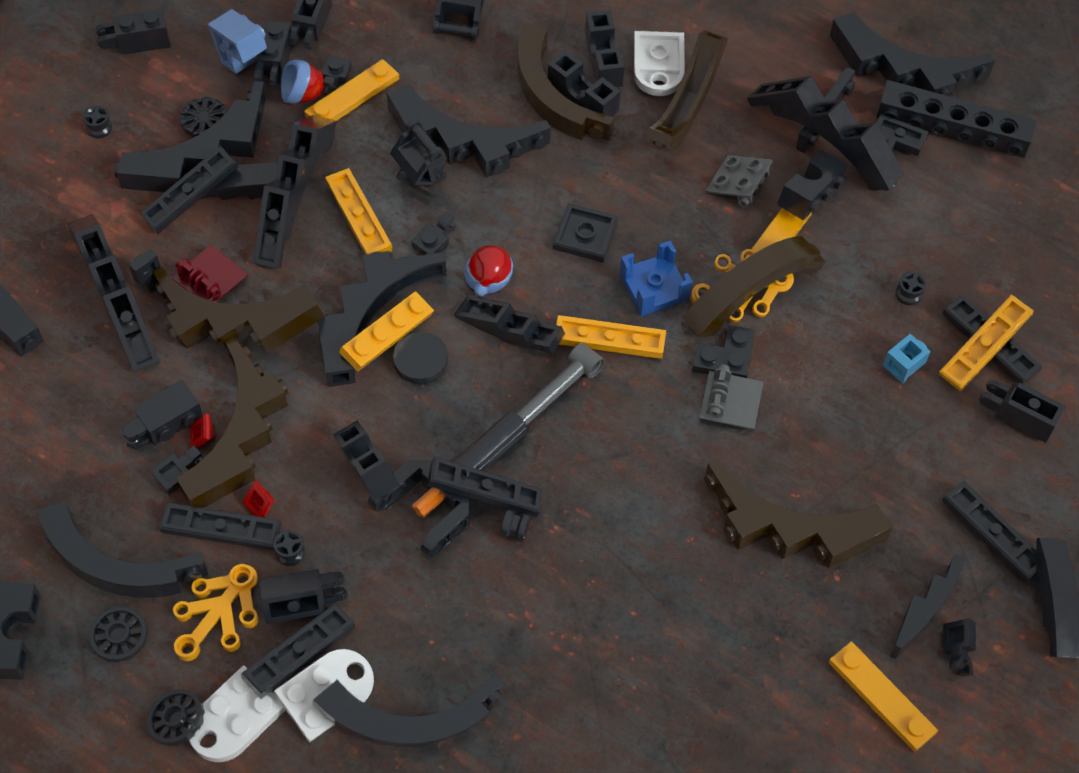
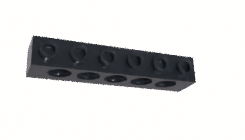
M887 80L876 119H879L880 115L883 114L937 136L955 139L960 142L970 143L1025 158L1030 147L1037 119Z

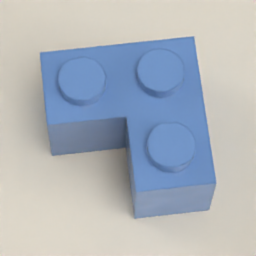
M233 9L208 24L222 64L234 73H238L255 62L256 55L267 49L264 40L265 32L258 24L255 25L245 15H240Z

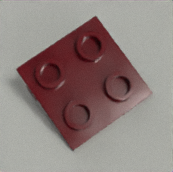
M209 245L191 261L179 259L175 265L177 273L171 278L188 292L203 299L218 302L244 280L248 274L212 245Z

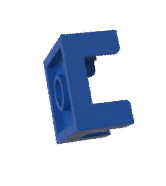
M671 241L658 245L657 257L634 264L633 253L621 257L619 275L640 316L690 300L693 281L688 273L684 274V279L680 275L674 263L676 250Z

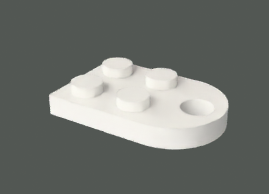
M635 31L634 79L637 86L642 91L655 96H666L676 92L685 72L684 33ZM660 80L663 81L665 84L659 86L654 84L653 82Z
M346 649L332 651L274 691L309 743L335 725L312 704L313 699L338 679L360 701L365 702L368 699L373 688L374 676L370 664L359 653ZM351 664L360 665L364 672L363 677L359 680L350 679L346 672L347 667Z
M244 665L203 703L205 710L203 715L204 721L201 728L195 732V736L190 739V742L195 752L208 761L224 762L237 757L286 710L272 691L260 699L242 680L241 673L247 669ZM205 735H215L217 741L214 746L210 748L200 746V741Z

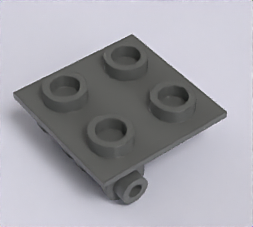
M727 155L705 191L706 193L737 196L738 205L746 208L752 204L754 195L758 194L764 180L768 178L769 167L773 160Z
M719 365L715 371L709 370L699 419L754 430L764 382L731 375L730 368L727 365Z

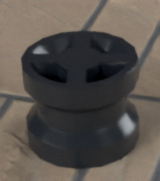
M92 106L84 112L83 121L91 137L99 139L111 133L112 123L106 108Z
M917 272L904 273L896 289L897 299L909 306L919 303L926 289L925 278Z
M508 509L503 520L501 537L507 538L512 536L516 537L517 541L524 542L529 530L531 514L525 513L520 515L516 514L515 510Z
M285 530L275 537L274 550L278 561L282 565L295 566L303 560L305 548L299 533L293 530Z

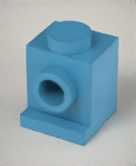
M909 334L887 352L883 367L903 384L909 376L926 363L930 350L927 349L922 341Z

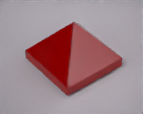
M204 414L190 427V448L195 446L199 449L216 438L209 414Z
M254 481L242 503L254 516L265 518L275 499L258 481Z

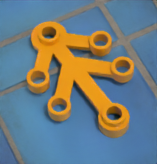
M752 249L744 250L740 256V262L745 260L744 255H753L756 252ZM726 254L718 255L714 261V267L719 272L727 273L735 267L731 263L730 257ZM718 260H725L727 262V266L721 267L718 264ZM792 273L784 276V282L776 280L767 286L768 289L762 300H758L752 308V312L756 317H765L770 311V304L777 293L786 292L791 288L794 282ZM703 283L696 285L690 296L692 303L694 304L700 298L699 290L707 291L710 286ZM751 298L736 310L740 315L738 318L732 316L728 318L730 322L738 323L742 319L744 309ZM757 306H764L766 311L764 313L758 312Z
M239 564L233 567L227 576L207 580L198 578L192 583V591L197 598H206L212 590L227 589L219 597L189 603L180 601L175 604L173 613L180 622L188 621L194 614L208 612L192 634H184L176 639L174 650L179 659L183 661L194 660L200 653V643L220 618L223 636L221 637L223 648L228 652H234L240 647L241 642L238 634L235 632L231 603L239 594L242 606L239 618L242 626L253 628L257 625L259 618L256 610L253 609L251 590L256 586L258 576L253 567ZM241 577L248 578L244 583L238 582ZM200 585L206 586L204 591L199 592L196 590ZM182 608H187V609H188V611H187L186 614H184V615H179V614H178V611H179L180 609H182ZM247 615L254 616L251 621H244V617ZM229 638L236 639L233 645L225 644ZM186 647H193L191 653H183Z

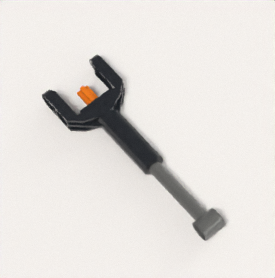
M585 343L578 344L568 357L570 365L516 413L508 411L452 462L485 471L528 432L527 425L583 374L590 379L596 376L602 369L605 359ZM407 461L394 472L400 486L376 501L370 495L368 504L377 512L387 510L422 480L423 485L429 491L412 505L416 514L424 518L441 502L452 510L427 533L426 539L421 545L420 550L428 558H434L470 526L469 498L427 486L431 461Z

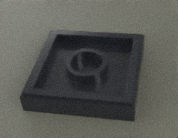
M568 203L553 242V249L604 262L618 222V216Z

